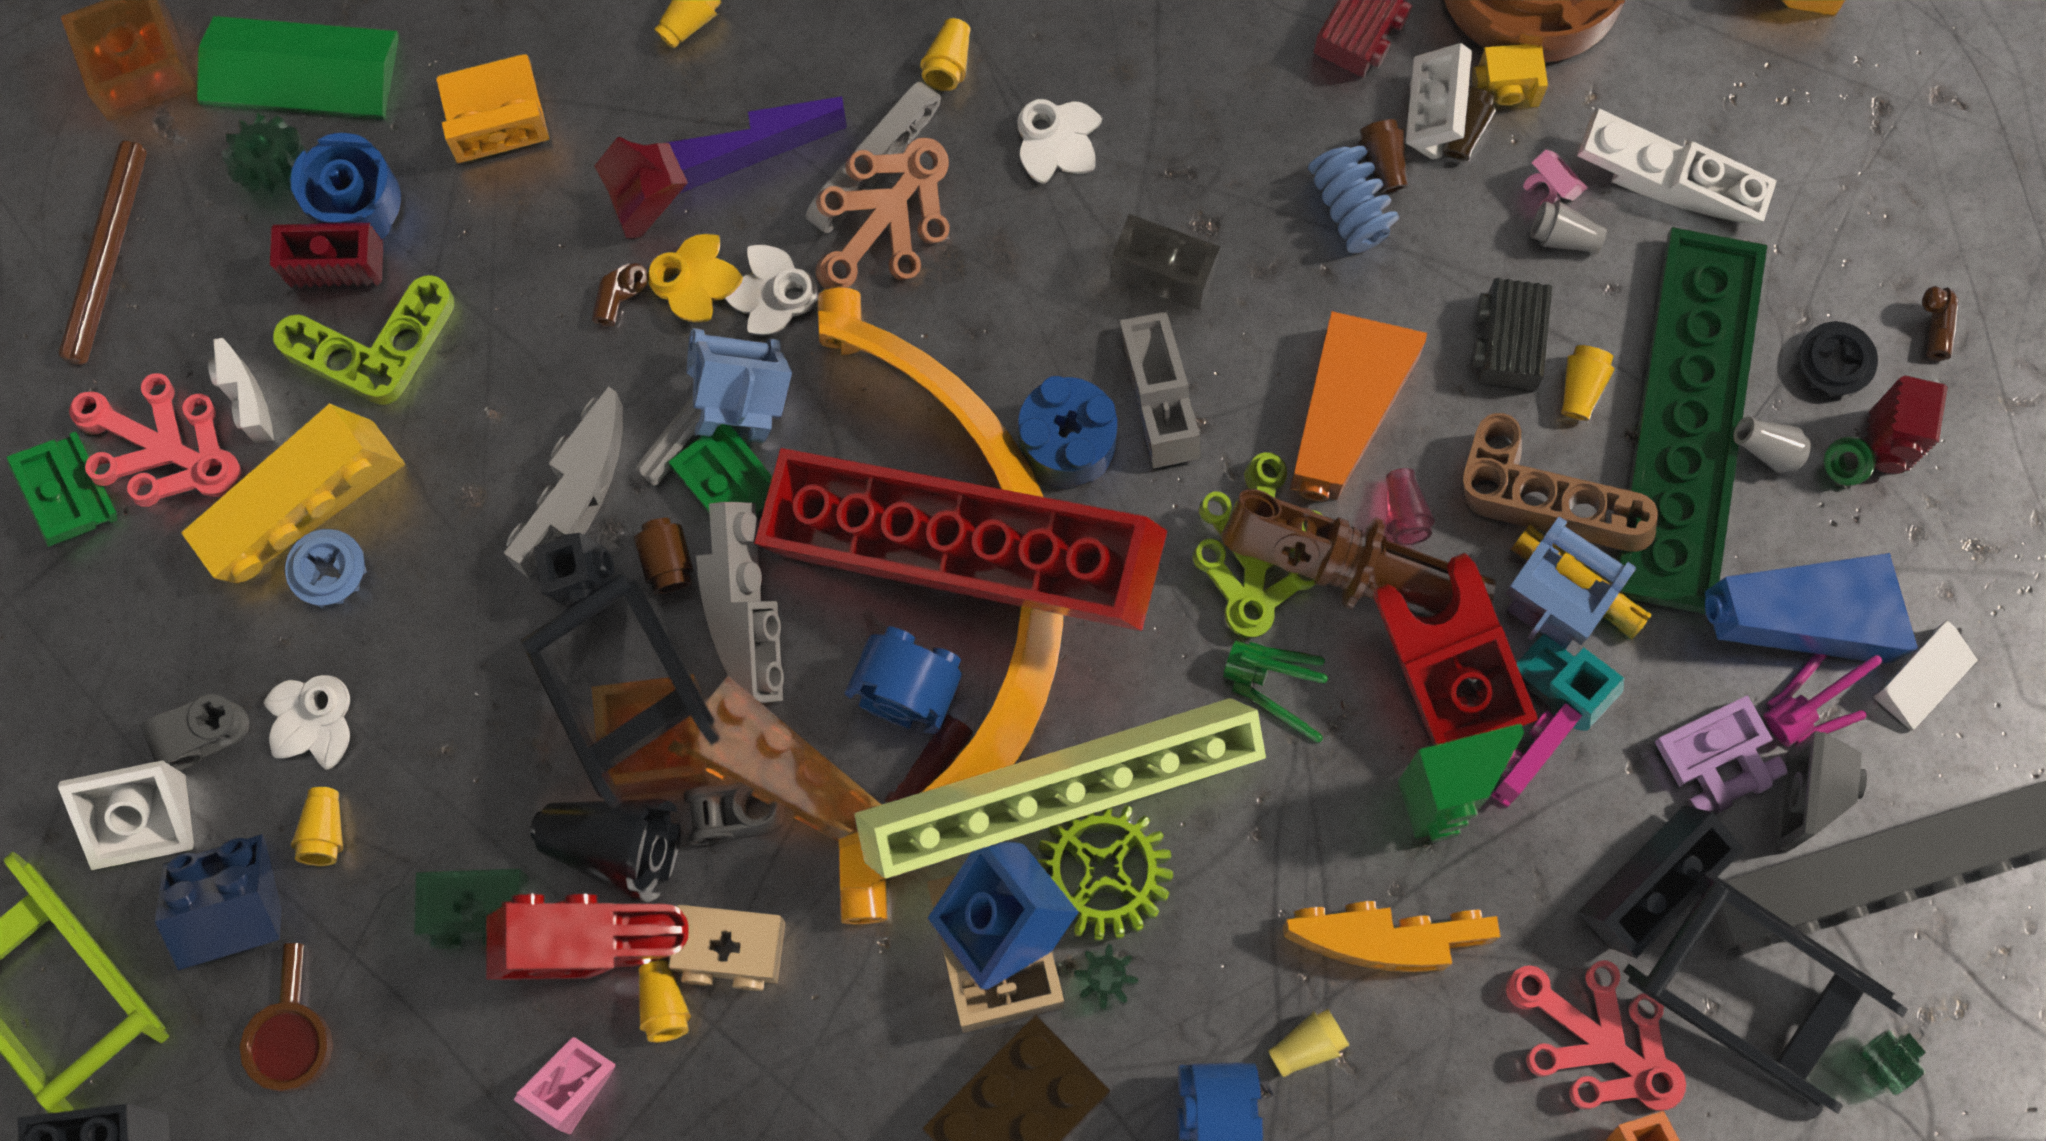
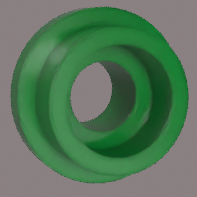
M1854 436L1837 439L1830 444L1824 456V466L1828 475L1835 482L1845 486L1858 485L1867 480L1873 473L1876 463L1875 454L1871 446L1863 439ZM1846 452H1852L1857 456L1858 466L1856 469L1849 468L1845 464L1844 455Z

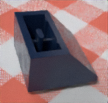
M263 834L247 839H231L220 847L197 854L184 853L175 857L170 862L163 863L155 924L178 970L280 940L282 909L267 843Z

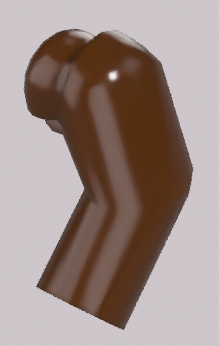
M638 263L626 264L608 273L601 279L592 315L593 322L602 326H615L620 303L640 293L649 281L648 271L643 265Z
M1932 286L1926 290L1922 298L1924 310L1932 313L1926 356L1937 361L1948 360L1952 357L1959 299L1956 293L1948 287L1942 289L1938 286Z

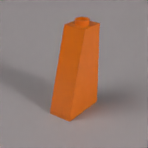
M1331 311L1289 489L1300 491V496L1312 501L1325 502L1328 498L1338 500L1416 365L1426 342V332Z

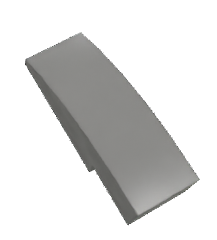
M1167 311L1119 320L1132 387L1152 467L1158 468L1201 459L1200 433L1189 399V385Z

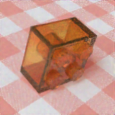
M103 0L60 16L88 96L107 121L197 88L172 16L163 0Z
M690 674L694 684L696 685L698 691L702 696L701 687L698 681L696 680L694 674ZM670 677L592 686L596 742L674 691L676 688ZM689 716L609 769L608 772L621 797L710 786L706 738L692 717Z

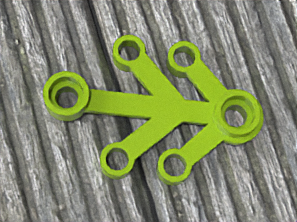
M1264 452L1255 456L1247 465L1244 478L1250 489L1266 492L1275 498V493L1285 483L1288 472L1286 464L1281 457L1274 453ZM1262 464H1270L1276 471V477L1269 478L1265 476L1262 472ZM1215 491L1209 493L1201 501L1199 514L1206 523L1212 524L1221 536L1230 516L1232 503L1226 494ZM1208 502H1218L1222 507V515L1212 514L1208 509ZM1312 510L1315 513L1322 515L1320 512ZM1215 539L1203 540L1193 551V562L1198 569L1209 575L1226 598L1227 604L1224 612L1226 623L1240 637L1250 639L1265 634L1274 622V608L1297 591L1308 590L1315 585L1312 578L1311 581H1304L1299 577L1298 573L1288 571L1287 577L1263 591L1265 572L1274 564L1254 557L1243 556L1232 551L1245 568L1243 585H1241L1224 564L1226 557L1224 546ZM1202 549H1212L1216 554V562L1209 563L1205 561L1202 557ZM1244 605H1252L1257 609V620H1251L1245 616Z

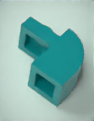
M1543 634L1516 662L1525 687L1548 704L1550 712L1554 716L1565 703L1582 715L1573 727L1576 730H1589L1624 691V677L1585 647L1576 656H1573L1546 634Z

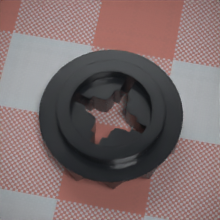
M1832 321L1816 326L1806 335L1797 353L1800 355L1801 362L1799 373H1805L1811 381V389L1820 388L1828 392L1829 397L1846 394L1851 397L1856 392L1867 387L1874 378L1878 368V354L1871 338L1860 328L1846 322ZM1840 344L1841 360L1848 362V364L1843 365L1837 375H1835V370L1832 369V362L1826 360L1825 357H1829Z

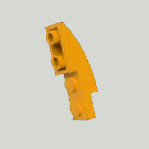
M1375 901L1350 903L1345 905L1346 913L1325 915L1324 907L1299 909L1294 911V919H1287L1283 925L1285 938L1310 951L1344 963L1385 971L1424 972L1445 970L1452 964L1450 949L1492 944L1500 938L1497 916L1482 918L1481 910L1455 912L1450 914V922L1432 924L1430 916L1403 918L1399 920L1400 927L1394 928L1391 907L1377 909Z

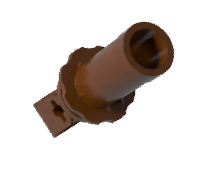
M1246 489L1239 494L1221 534L1224 544L1237 554L1254 557L1279 566L1286 571L1312 578L1315 584L1323 587L1329 583L1332 586H1338L1342 589L1343 607L1353 609L1357 601L1363 596L1374 599V590L1385 584L1394 586L1402 594L1410 612L1418 616L1430 617L1437 615L1450 602L1452 585L1447 571L1449 562L1388 541L1386 536H1384L1385 524L1379 518H1373L1365 530H1358L1356 527H1350L1349 521L1337 517L1334 520L1315 513L1308 508L1298 507L1276 499L1266 492ZM1303 522L1307 523L1306 531L1302 530ZM1291 548L1295 549L1294 558L1290 557ZM1480 574L1492 603L1496 587L1495 579Z

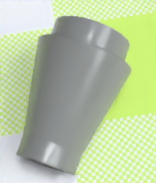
M1558 200L1553 204L1544 201L1536 212L1530 236L1540 240V246L1586 251L1596 255L1604 244L1607 228L1594 223Z
M1745 417L1740 420L1734 431V441L1736 444L1745 447L1778 473L1799 470L1805 464L1810 454V440L1804 436L1803 431L1799 427Z

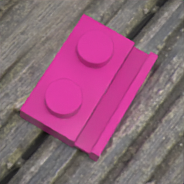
M1566 703L1555 716L1546 710L1528 732L1535 741L1524 754L1517 748L1515 749L1501 775L1504 777L1503 781L1491 796L1508 808L1533 779L1582 715Z

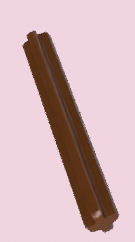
M124 140L117 148L58 352L64 361L72 364L84 365L89 359L147 156L146 149L137 142Z

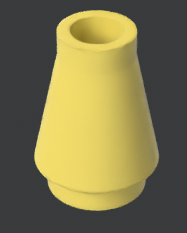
M1326 1009L1318 1015L1313 1011L1277 1045L1268 1049V1052L1281 1075L1286 1077L1295 1071L1341 1057L1339 1051L1349 1046V1043L1329 1009Z

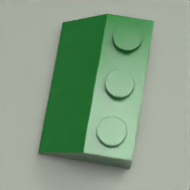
M1521 723L1426 747L1417 751L1398 780L1415 839L1430 835L1431 842L1434 843L1461 835L1460 829L1469 825V820L1478 815L1477 811L1490 797L1523 737L1524 731Z

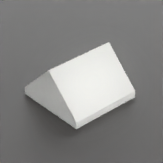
M158 761L59 782L58 789L91 870L193 850L194 840L186 775L166 762Z

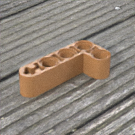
M1505 413L1488 415L1480 422L1463 475L1464 499L1467 507L1473 513L1525 527L1531 524L1535 529L1545 532L1549 531L1560 516L1567 521L1565 525L1567 528L1591 543L1630 552L1644 550L1652 544L1656 535L1658 510L1655 503L1648 496L1519 465L1522 454V434L1519 423L1512 416ZM1496 436H1504L1512 441L1509 446L1502 449H1494L1487 444L1491 438ZM1487 480L1495 482L1499 487L1493 493L1481 494L1475 491L1474 486L1481 481ZM1531 492H1540L1548 498L1546 502L1538 506H1530L1522 500L1526 494ZM1579 504H1589L1597 512L1591 517L1580 518L1574 515L1571 509ZM1607 510L1614 511V514L1611 515V524L1606 523ZM1631 517L1641 519L1636 528L1627 526L1631 521Z

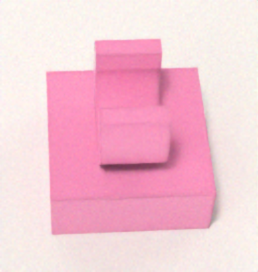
M1547 149L1532 162L1540 173L1532 174L1523 184L1525 190L1530 192L1541 183L1548 185L1549 194L1541 201L1539 206L1544 201L1552 204L1557 200L1560 201L1561 196L1562 198L1574 201L1588 188L1558 153Z

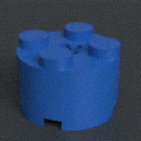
M352 133L326 135L318 139L319 144L307 153L304 150L297 157L293 165L290 181L292 193L310 223H370L375 232L378 233V236H380V239L385 238L398 215L401 204V191L394 174L380 151L364 137Z
M1051 376L1044 380L1025 399L1018 419L1019 449L1030 465L1035 478L1054 488L1071 489L1089 481L1093 482L1100 478L1109 468L1115 454L1117 437V415L1113 401L1099 387L1083 379ZM1067 429L1075 431L1070 432L1067 438L1059 435V431L1065 432Z
M888 626L884 635H870L845 690V695L849 699L856 694L860 695L862 698L859 702V707L888 722L910 729L914 720L926 723L923 733H938L962 678V673L958 669L961 658L942 648L935 647L932 651L913 644L915 637L896 627Z
M1200 1063L1178 1066L1179 1095L1184 1097L1183 1108H1177L1179 1140L1263 1141L1262 1117H1258L1257 1099H1261V1092L1255 1063Z

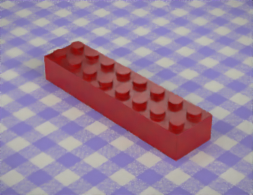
M780 448L754 544L785 558L1142 631L1167 530L1147 516Z

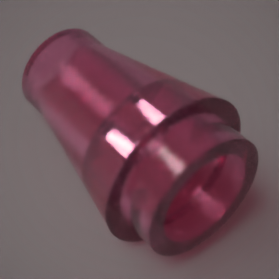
M1400 468L1389 472L1386 475V532L1392 535L1393 542L1399 545H1413L1429 539L1432 535L1431 527L1434 525L1435 519L1417 483L1415 471L1410 468Z

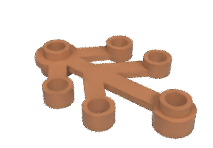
M919 138L910 142L901 154L874 155L868 150L856 151L847 158L845 163L847 174L856 181L866 180L874 174H903L892 188L844 191L840 187L830 186L818 194L816 198L817 209L826 217H835L844 211L874 209L841 251L826 254L818 261L815 271L816 278L823 288L850 287L857 278L858 268L856 264L888 224L892 257L888 265L891 275L898 280H907L919 273L921 262L918 255L912 251L907 200L917 188L922 219L917 226L920 239L927 244H936L946 239L950 229L947 219L940 214L937 183L946 175L949 159L946 150L939 142L931 138ZM922 153L930 155L933 160V166L930 170L923 168L920 164ZM857 157H862L867 161L868 171L866 174H861L856 170L854 162ZM828 193L838 197L839 207L837 210H831L826 206L825 197ZM930 220L935 221L939 225L940 233L936 238L927 232V224ZM901 256L908 258L911 262V270L908 274L901 272L898 268V260ZM836 261L843 263L846 267L847 272L843 279H839L833 274L832 267Z

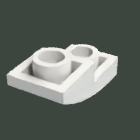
M224 338L213 339L215 357H210L208 361L210 378L213 385L219 386L232 401V415L236 427L242 429L254 443L274 441L268 407L256 379Z

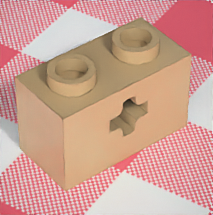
M687 905L677 906L687 918L689 936L687 943L681 951L670 956L669 967L675 973L682 974L681 982L711 986L713 977L733 979V988L749 991H764L765 983L778 984L786 925L781 915ZM727 938H731L740 950L739 953H730L728 961L723 962V958L715 951V948L725 946Z

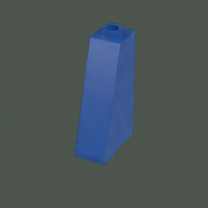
M1890 553L1727 576L1705 591L1706 616L1709 622L1714 625L1718 640L1863 661L1878 655L1882 658L1881 663L1883 664L1895 662L1918 649Z

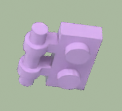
M1748 695L1655 741L1679 787L1695 779H1698L1702 786L1703 792L1688 799V806L1714 811L1716 814L1731 808L1733 805L1732 801L1752 791L1755 794H1759L1772 788V781L1787 775L1786 765L1780 757L1776 756L1763 763L1756 750L1767 745L1773 739ZM1737 759L1743 773L1723 782L1716 769Z

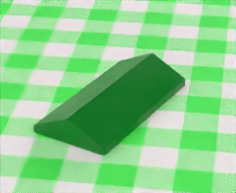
M213 16L198 46L197 101L200 105L385 120L399 33L393 30Z

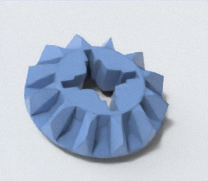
M320 529L310 532L294 544L287 556L285 564L287 583L292 592L303 602L314 604L321 608L335 603L343 604L345 598L353 592L359 591V584L363 574L367 573L363 556L364 552L351 536L342 531ZM314 558L318 562L329 563L335 558L334 567L338 570L341 577L338 579L335 576L332 578L325 575L321 580H317L320 572L311 560Z

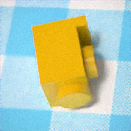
M1519 44L1485 47L1479 65L1473 66L1472 87L1489 92L1495 97L1494 102H1497L1499 105H1514L1524 99H1529L1530 108L1540 107L1548 87L1542 46Z

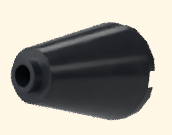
M623 800L624 804L616 810H613L606 801L555 802L547 804L542 811H538L535 814L531 823L530 835L531 839L535 841L538 852L634 900L646 903L656 900L661 894L653 891L658 881L668 882L671 877L678 855L680 824L671 823L670 811L678 812L676 805L668 800Z

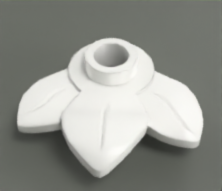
M1037 99L1025 105L1018 116V131L1024 139L1020 149V159L1027 173L1037 182L1044 184L1052 177L1056 168L1071 174H1084L1093 171L1095 168V151L1087 134L1093 132L1102 122L1101 116L1090 106L1076 101L1057 106L1049 100ZM1038 120H1044L1050 126L1047 129L1039 130L1034 128L1033 124Z
M752 245L747 250L752 274L743 276V281L737 290L724 298L736 311L750 314L747 323L749 334L766 336L784 329L792 316L802 315L811 310L817 301L818 288L815 279L808 272L794 268L787 252L768 245ZM793 288L803 291L802 296L795 300L788 299L786 294Z
M318 675L306 683L288 680L276 685L264 700L265 707L273 715L278 716L272 725L269 735L272 755L275 758H291L310 750L325 770L332 769L343 757L350 740V730L344 718L350 705V694L347 687L340 679L331 675ZM321 691L325 692L328 697V704L324 709L319 708L317 703V697Z

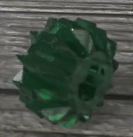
M257 112L254 124L251 125L239 120L238 126L241 131L239 134L225 133L226 142L230 147L221 151L222 159L228 166L227 173L233 182L241 184L245 191L252 195L261 188L265 195L272 197L277 185H281L284 189L291 191L289 177L291 176L293 165L297 157L304 150L307 153L301 144L302 137L297 129L287 126L284 119L278 115L268 122L264 115Z

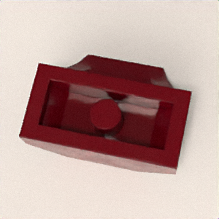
M617 137L594 165L609 193L626 238H641L688 184L669 143L642 145L630 142L622 137Z

